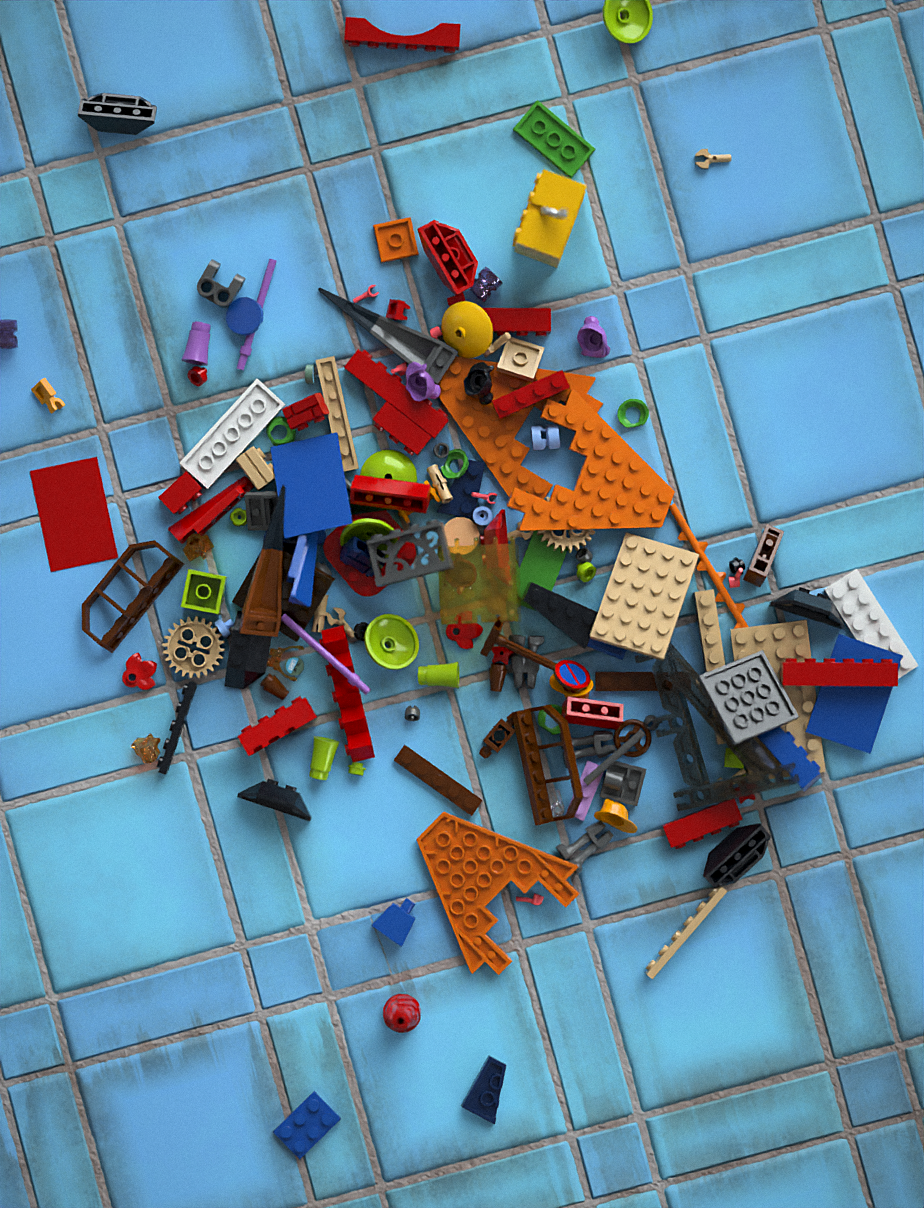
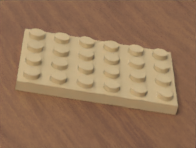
M626 532L590 638L664 661L699 554Z

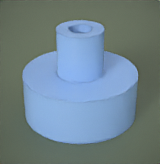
M480 506L473 511L472 518L476 524L486 525L491 521L492 513L489 508Z
M221 618L214 622L224 638L231 635L229 629L234 626L231 619L225 623Z

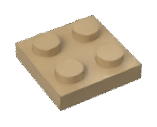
M511 337L505 343L496 371L533 382L544 347Z

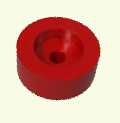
M194 366L188 371V379L193 385L201 386L207 381V369L205 367Z

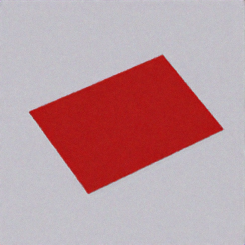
M97 457L30 471L51 572L118 558Z

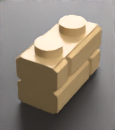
M252 446L235 460L256 489L260 491L275 480L274 468L271 463L267 465L263 459L266 455L260 447L256 449Z

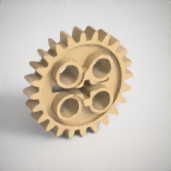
M593 529L581 530L579 534L574 533L573 530H567L570 538H567L566 530H561L562 536H556L553 530L537 532V535H543L541 542L548 541L546 547H549L551 544L554 545L553 551L560 547L561 553L564 552L565 548L571 553L573 547L578 551L580 549L579 544L585 547V540L590 542L592 538L589 535L595 534Z
M195 616L194 621L187 617L186 623L183 619H180L181 625L173 623L175 630L168 629L171 635L164 636L168 643H163L162 645L168 647V650L163 651V653L169 654L165 661L171 660L172 663L169 667L176 666L175 673L182 670L183 677L189 673V677L192 678L194 673H196L197 677L200 678L201 672L207 676V669L214 672L213 665H220L217 659L224 658L219 654L225 651V649L220 648V645L225 643V641H219L222 634L215 633L218 630L217 627L211 628L213 622L205 624L206 618L199 622L198 616ZM190 629L193 632V638L187 641L184 639L183 633L185 630ZM204 636H208L211 639V644L208 647H204L201 644V639ZM178 640L188 644L196 642L197 647L210 651V654H205L198 650H194L192 653L190 647L178 644ZM181 647L187 652L186 656L182 659L176 654L177 650ZM198 654L204 656L205 660L202 665L195 663L194 659Z

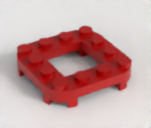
M386 510L351 515L352 522L360 519H377L387 523L394 530L400 529L401 532L403 531ZM347 525L338 526L324 541L323 550L325 557L357 594L365 597L377 595L387 586H376L375 575L367 577L365 574L360 573L358 569L345 565L340 560V537ZM407 541L400 549L396 558L405 560L411 566L416 557L414 543ZM385 562L384 567L380 569L382 577L385 576L387 562ZM394 562V565H398V571L403 570L404 566L402 563Z

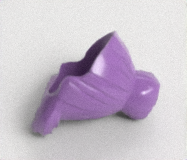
M586 317L584 326L581 327L577 335L578 343L583 349L581 354L596 358L606 357L610 353V347L607 344L605 331L599 325V320L596 317Z
M412 362L406 368V389L411 394V397L419 402L427 398L436 399L441 393L440 386L434 384L433 378L426 372L427 364L425 363L421 365L417 362Z

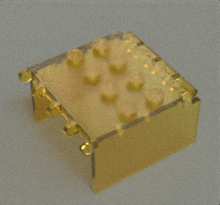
M511 536V544H498V537H493V545H479L478 538H474V545L459 546V538H455V546H449L454 568L438 572L441 624H458V616H461L462 624L478 623V615H481V623L497 622V614H500V622H522L519 545L515 544V536ZM440 546L438 548V556L441 561H445L442 547Z

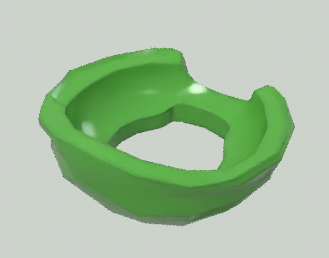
M626 400L618 409V419L627 428L644 425L649 417V409L642 400ZM636 407L639 409V422L630 423L626 418L625 413L628 408Z
M285 417L273 418L266 427L267 436L274 446L291 443L296 437V429H290ZM279 424L285 426L287 429L286 437L281 440H274L271 436L273 428Z
M461 449L449 451L444 466H441V471L446 478L458 479L465 474L469 465L466 453ZM461 459L463 466L459 472L454 473L449 468L452 460Z
M550 704L562 715L561 706ZM540 710L538 714L539 726L552 735L559 734V725L553 727V729L548 728L545 725L547 713L544 710Z

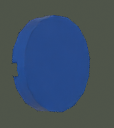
M240 297L234 300L226 312L228 327L234 333L242 336L251 335L259 329L260 323L262 324L263 322L261 305L249 297Z

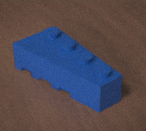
M782 726L758 735L757 737L772 752L773 756L786 769L792 779L800 785L803 792L822 778L819 772L821 768L814 760L812 762L808 760L806 750L802 746L797 747L794 743L796 739L789 731L785 733L781 728Z

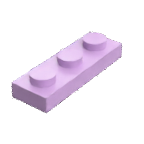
M588 760L580 777L583 799L574 816L582 821L586 817L603 775L602 773L592 783L587 785L583 779L599 766Z

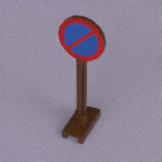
M498 616L480 654L487 657L494 645L501 648L505 647L553 670L555 679L566 689L582 691L588 687L591 677L584 666L572 660H562L555 663L508 640L507 637L501 635L505 619Z

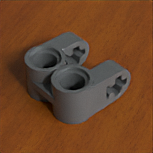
M212 259L197 283V290L202 297L219 307L227 308L235 300L246 278L237 273L228 288L213 280L221 264ZM206 283L212 285V289L208 293L202 291V286ZM221 293L229 295L226 302L219 301L218 297Z

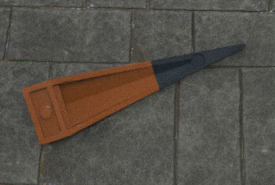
M284 484L281 487L242 609L239 631L242 634L278 637L281 623L282 552L286 494Z

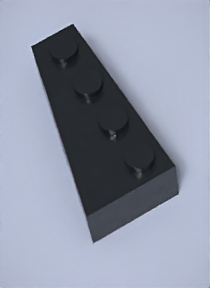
M528 582L521 599L580 647L585 649L590 640V634L598 612L533 582Z

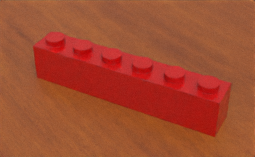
M358 349L344 366V369L423 429L433 439H436L449 422L447 419L448 415L440 408L435 410L432 407L433 403L428 399L420 402L415 401L407 391L406 386L401 383L403 381L402 378L395 373L393 375L389 374L386 371L388 368L380 361L375 363L371 359L373 356L366 350L361 352Z
M785 658V662H780V683L783 686H898V663H893V659H881V663H873V659H862V663L854 662V659H843V662H835V659H824V662H816V658H804V662H797V658Z

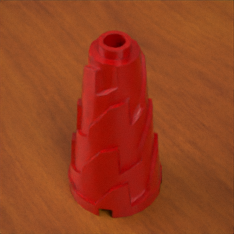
M408 994L392 996L383 1008L384 1022L395 1032L404 1033L413 1030L421 1019L419 1003Z

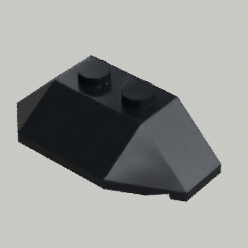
M100 93L80 100L78 117L99 132L137 135L155 123L157 107L141 96Z
M799 587V590H792L769 602L768 606L844 629L845 625L834 603L828 600L829 596L817 593V596L809 594L810 590Z
M237 611L226 667L225 686L245 689L266 673L272 636L240 633L239 627L242 611Z
M269 778L267 781H262L239 792L237 795L238 798L307 821H311L312 818L300 792L296 791V787L290 785L282 787L278 785V781Z
M760 823L737 827L708 853L703 876L714 888L736 883L764 857L771 835Z

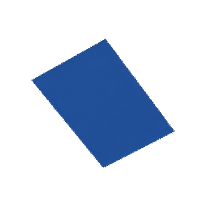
M337 432L270 447L278 497L282 485L284 484L286 487L284 538L352 524Z
M838 634L830 659H835V662H843V659H854V662L862 663V659H873V663H881V659H893V663H898L899 670L903 655ZM821 686L806 732L871 754L893 686Z

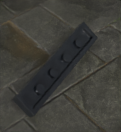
M189 681L183 687L182 695H184L182 702H178L175 711L178 713L176 721L172 720L169 731H172L170 739L166 738L163 749L166 750L164 757L160 756L157 767L160 768L159 773L168 774L198 685L196 682Z

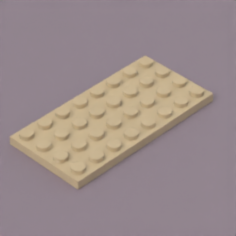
M807 620L730 629L734 661L763 650L779 681L780 662H785V658H797V662H804V658H811ZM783 686L799 718L783 725L781 728L785 733L789 731L796 739L794 743L797 747L802 746L806 750L808 760L810 762L814 760L821 768L819 772H825L822 739L819 736L806 732L816 702L815 686ZM757 736L744 741L749 782L790 777L786 769L776 760L772 752L765 747Z

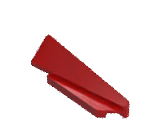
M243 476L171 525L168 530L181 544L195 532L202 537L245 496L246 492H250L255 486L246 476Z

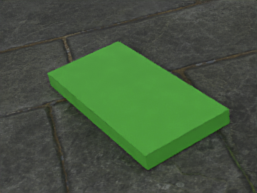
M538 100L513 128L515 133L570 179L596 150Z
M538 531L533 532L507 599L531 610L534 609L521 599L528 582H533L552 591L568 551L565 548L564 552L561 553L560 547L553 551L554 545L552 544L546 547L548 541L541 542L543 535H537Z

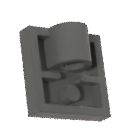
M615 761L606 769L600 797L637 806L647 769Z

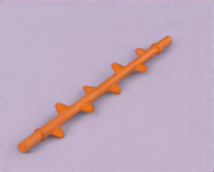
M676 504L670 505L669 509L676 519L677 525L682 529L678 536L679 541L688 540L695 553L699 554L700 562L696 569L697 571H707L719 591L715 601L725 602L737 621L733 629L749 627L741 615L745 607L744 603H734L722 583L726 573L716 572L704 553L708 543L698 542Z

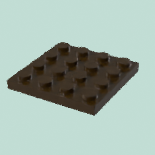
M283 547L281 617L286 614L305 630L335 578L315 567L311 606L306 607L289 602L293 583L286 582L294 553ZM259 556L232 600L234 604L242 609ZM281 621L279 631L297 642L300 636Z

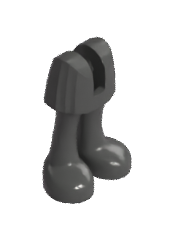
M594 731L593 735L571 737L573 747L593 744V747L575 750V759L595 755L598 758H602L616 751L615 744L601 747V741L605 742L614 739L613 732ZM562 752L565 768H568L565 753Z
M602 820L585 828L586 833L571 845L559 844L555 847L567 861L581 847L590 841L592 842L578 856L568 861L578 866L574 871L577 875L582 872L584 861L598 849L603 850L614 836L609 830L599 838H596L595 835L606 827Z

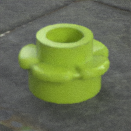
M242 508L234 509V512L230 514V520L233 521V525L240 527L247 524L246 510H242Z
M352 762V765H348V773L363 776L364 770H366V768H363L362 763Z

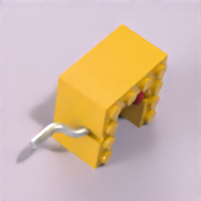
M543 169L542 174L538 173L536 176L535 187L530 192L527 200L528 205L522 213L521 224L516 229L512 246L515 247L514 252L557 268L584 199L587 185Z

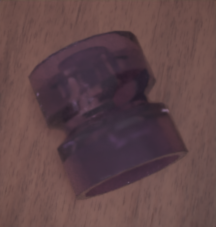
M485 266L478 273V278L474 279L473 287L469 288V290L485 303L492 295L491 291H496L503 283Z
M0 320V349L18 348V339L14 335L18 331L17 320Z

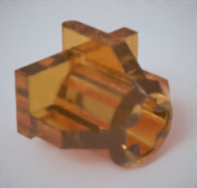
M192 534L187 538V545L184 547L183 552L189 562L199 556L205 559L204 553L212 549L214 545L208 535Z
M149 733L146 738H137L131 747L141 757L143 763L150 764L156 761L160 751L157 745L161 740L160 738H154Z

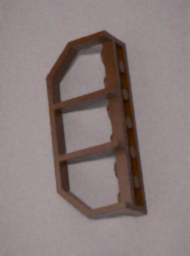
M155 540L129 545L82 603V630L100 646L113 653L182 568L184 563ZM157 547L168 558L164 560L163 565L151 576L150 581L146 583L125 564L135 551ZM122 568L144 586L133 602L127 606L126 610L103 592ZM100 595L122 613L112 628L104 634L102 640L90 631V607Z
M550 704L511 712L535 826L574 818L583 799V792L568 721ZM544 710L559 725L562 741L538 745L531 712ZM563 746L569 775L545 779L539 750ZM570 780L574 797L566 815L553 817L546 783Z

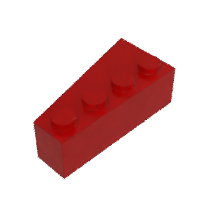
M299 696L291 701V706L285 708L283 705L274 711L275 715L269 718L266 715L257 720L258 725L254 727L249 725L242 729V734L237 737L248 756L253 755L317 718L306 697L302 699Z

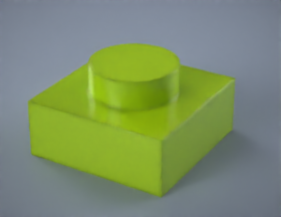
M725 748L724 767L743 769L745 749Z

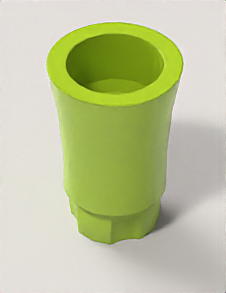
M459 662L418 667L419 685L445 686L459 689Z
M320 736L313 737L310 777L319 780L328 779L332 762L340 743L339 741Z

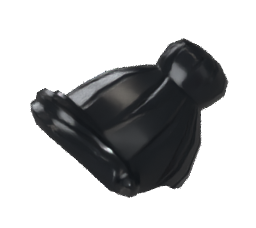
M479 362L472 366L465 377L464 390L472 398H478L482 405H487L491 403L494 397L490 392L492 388L490 372L494 369V366H488L484 362Z

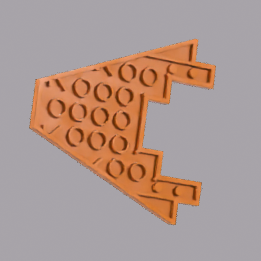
M456 356L438 384L441 388L439 399L509 498L513 488H517L545 499L553 485L521 466L530 448L514 438L533 407L542 411L546 400L499 420L492 401L487 405H482L478 398H472L466 394L464 379L476 363L484 362L488 366H494V369L490 372L492 380L490 392L494 396L493 400L558 371L538 368L534 381L529 382L496 371L499 362ZM564 372L570 389L548 399L557 403L560 400L566 403L570 390H575L598 413L603 403L587 394L596 378Z
M570 390L565 405L547 399L540 418L574 431L575 433L568 450L585 456V460L574 490L572 491L556 484L549 501L513 488L507 507L524 513L518 530L661 528L675 491L575 390Z
M442 812L416 839L472 974L486 962L499 975L513 961L486 934L498 919L485 906L510 881L524 894L539 881L565 908L580 894L566 880L578 868L576 864L449 813Z

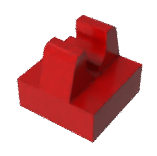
M463 292L457 296L447 298L449 307L457 302L466 301Z
M390 299L386 318L391 320H407L408 317L403 315V310H410V306L405 301Z

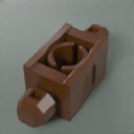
M512 713L507 717L506 722L500 719L483 739L487 744L486 746L483 745L479 752L483 758H488L492 754V750L498 753L515 733V729L512 728L514 725ZM501 724L510 733L507 736L506 731H504V739L496 741V743H501L498 747L488 738L492 735L494 740V733L497 730H503L502 728H497Z

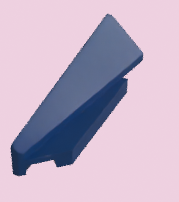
M318 531L298 536L286 582L293 583L289 602L306 607L311 606Z

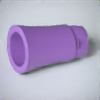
M197 321L192 323L186 349L181 359L183 362L200 366L208 365L210 324Z

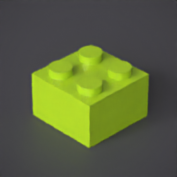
M188 569L181 607L220 615L228 577Z

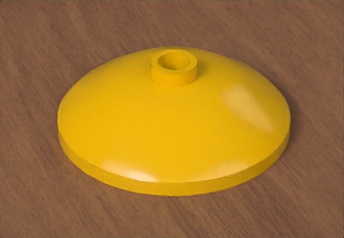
M469 301L457 302L445 311L441 322V331L445 343L458 351L457 355L463 358H475L484 354L490 347L493 339V327L487 313L479 305Z

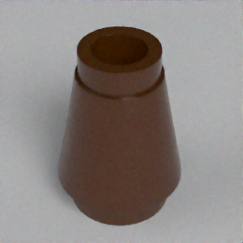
M491 663L488 668L490 690L501 692L507 673L506 664Z
M270 673L260 683V686L263 687L262 690L281 700L289 693L279 679Z

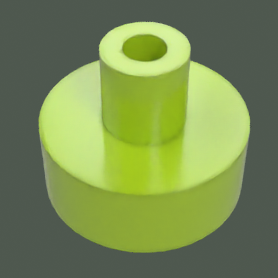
M590 562L579 563L576 566V575L583 582L590 581L596 574V567Z

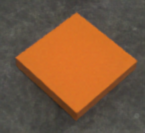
M411 217L373 225L381 263L419 255Z

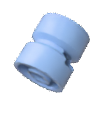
M548 424L546 428H543L542 425L531 426L533 451L544 450L545 447L549 449L560 448L557 424Z

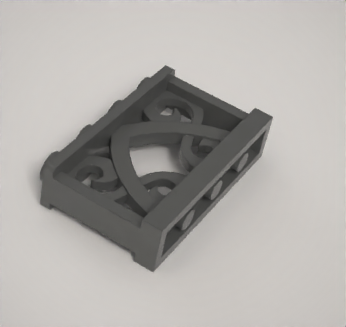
M431 520L426 522L425 526L419 527V524L408 526L406 531L401 532L400 529L389 531L390 535L382 537V534L371 536V540H367L366 543L373 566L376 586L383 587L453 569L454 565L449 551L444 524L437 520ZM430 531H435L439 539L434 546L430 547L429 544L433 542L434 537L427 539L426 534ZM421 533V534H420V539L417 538V537L411 536V535H415V534ZM399 539L395 545L391 542L392 540ZM407 541L416 544L424 550L416 558L414 569H411L405 560L396 558L400 549ZM380 544H387L388 549L386 551L382 550V552L389 555L388 558H381L377 554V548ZM440 546L442 547L445 561H441L434 551ZM428 554L429 556L425 557L428 559V563L423 565L421 559ZM379 561L387 562L385 576L383 577L381 574ZM394 562L402 563L404 566L403 570L398 571V565H394Z

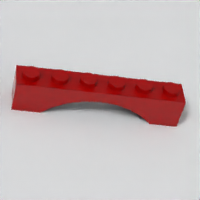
M346 17L344 41L350 47H360V44L367 45L368 48L386 46L387 49L395 50L398 47H406L405 49L410 51H416L417 48H425L427 52H436V49H442L446 53H455V50H459L461 24L440 23L427 32L401 36L382 31L365 18Z

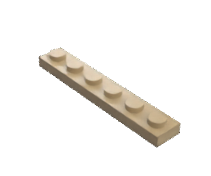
M335 357L316 360L324 401L329 410L327 415L331 433L337 432L343 470L347 472L359 469Z
M722 886L713 888L709 892L710 898L706 902L702 901L695 909L698 912L693 917L689 916L683 923L685 927L673 934L671 937L672 942L669 946L664 945L658 952L660 956L657 960L654 961L652 959L646 966V975L653 979L723 898L727 891Z

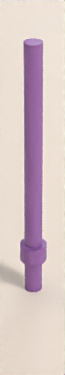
M269 259L257 298V302L262 308L277 262L274 259ZM255 332L251 335H246L244 345L241 346L239 351L241 355L237 369L244 370L247 358L252 352L251 345Z
M284 614L281 617V621L343 674L352 686H356L365 695L371 691L360 680L361 677L347 669L289 616Z

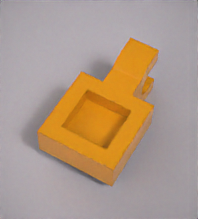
M46 378L40 380L31 389L42 405L46 403L51 414L65 405L61 399L54 397L56 392Z

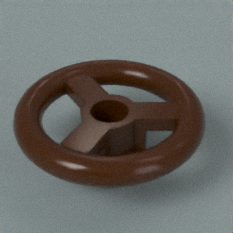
M625 720L614 732L613 741L616 749L621 747V742H627L630 735H635L640 730V727L646 734L644 746L642 747L640 744L641 740H639L634 745L638 751H627L623 754L624 756H641L651 745V732L640 720ZM635 725L633 731H629L626 736L619 737L624 727Z

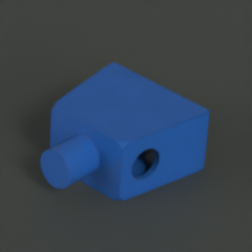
M408 898L404 900L401 906L393 902L372 923V926L402 947L415 921V917L410 912L416 904Z

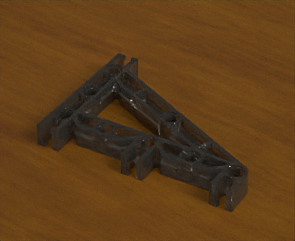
M670 642L664 661L656 659L652 666L662 706L670 713L657 716L652 721L653 724L662 723L664 720H668L670 729L656 730L657 738L677 733L673 741L683 780L691 786L679 789L673 793L674 798L683 797L685 794H689L690 803L677 804L678 812L793 785L800 781L798 774H794V777L791 779H783L781 772L787 770L788 773L792 772V769L796 767L795 762L777 766L754 738L734 746L732 745L718 717L712 714V706L697 680L698 673ZM644 655L635 656L636 664L656 659L649 656L644 657ZM667 680L672 683V689L667 687ZM686 698L744 766L752 772L709 782ZM677 717L682 719V726L677 723ZM687 754L693 757V763L688 761ZM769 774L775 777V783L769 780ZM733 783L738 784L739 791L733 788ZM698 791L703 793L704 799L698 797Z

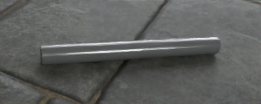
M640 729L584 778L583 781L587 785L592 783L646 734Z

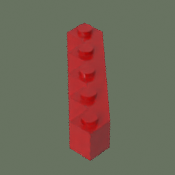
M344 625L321 630L322 638L319 639L320 645L354 674L355 669ZM330 663L325 665L328 677L332 676L335 687L332 696L334 703L338 702L342 718H338L340 729H344L348 744L345 745L347 756L351 755L353 763L375 758L360 690L356 686H352L348 679Z

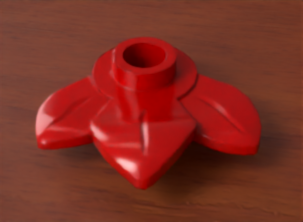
M463 611L457 614L454 622L449 623L445 630L448 639L456 641L458 646L463 649L473 648L472 639L477 638L483 632L481 625L472 622V611ZM454 628L458 629L457 635L453 634Z
M139 653L131 655L126 662V671L122 675L124 685L130 688L137 686L142 690L151 689L155 686L151 676L156 671L157 663L153 661L142 662ZM131 674L134 675L135 680H129L128 676Z

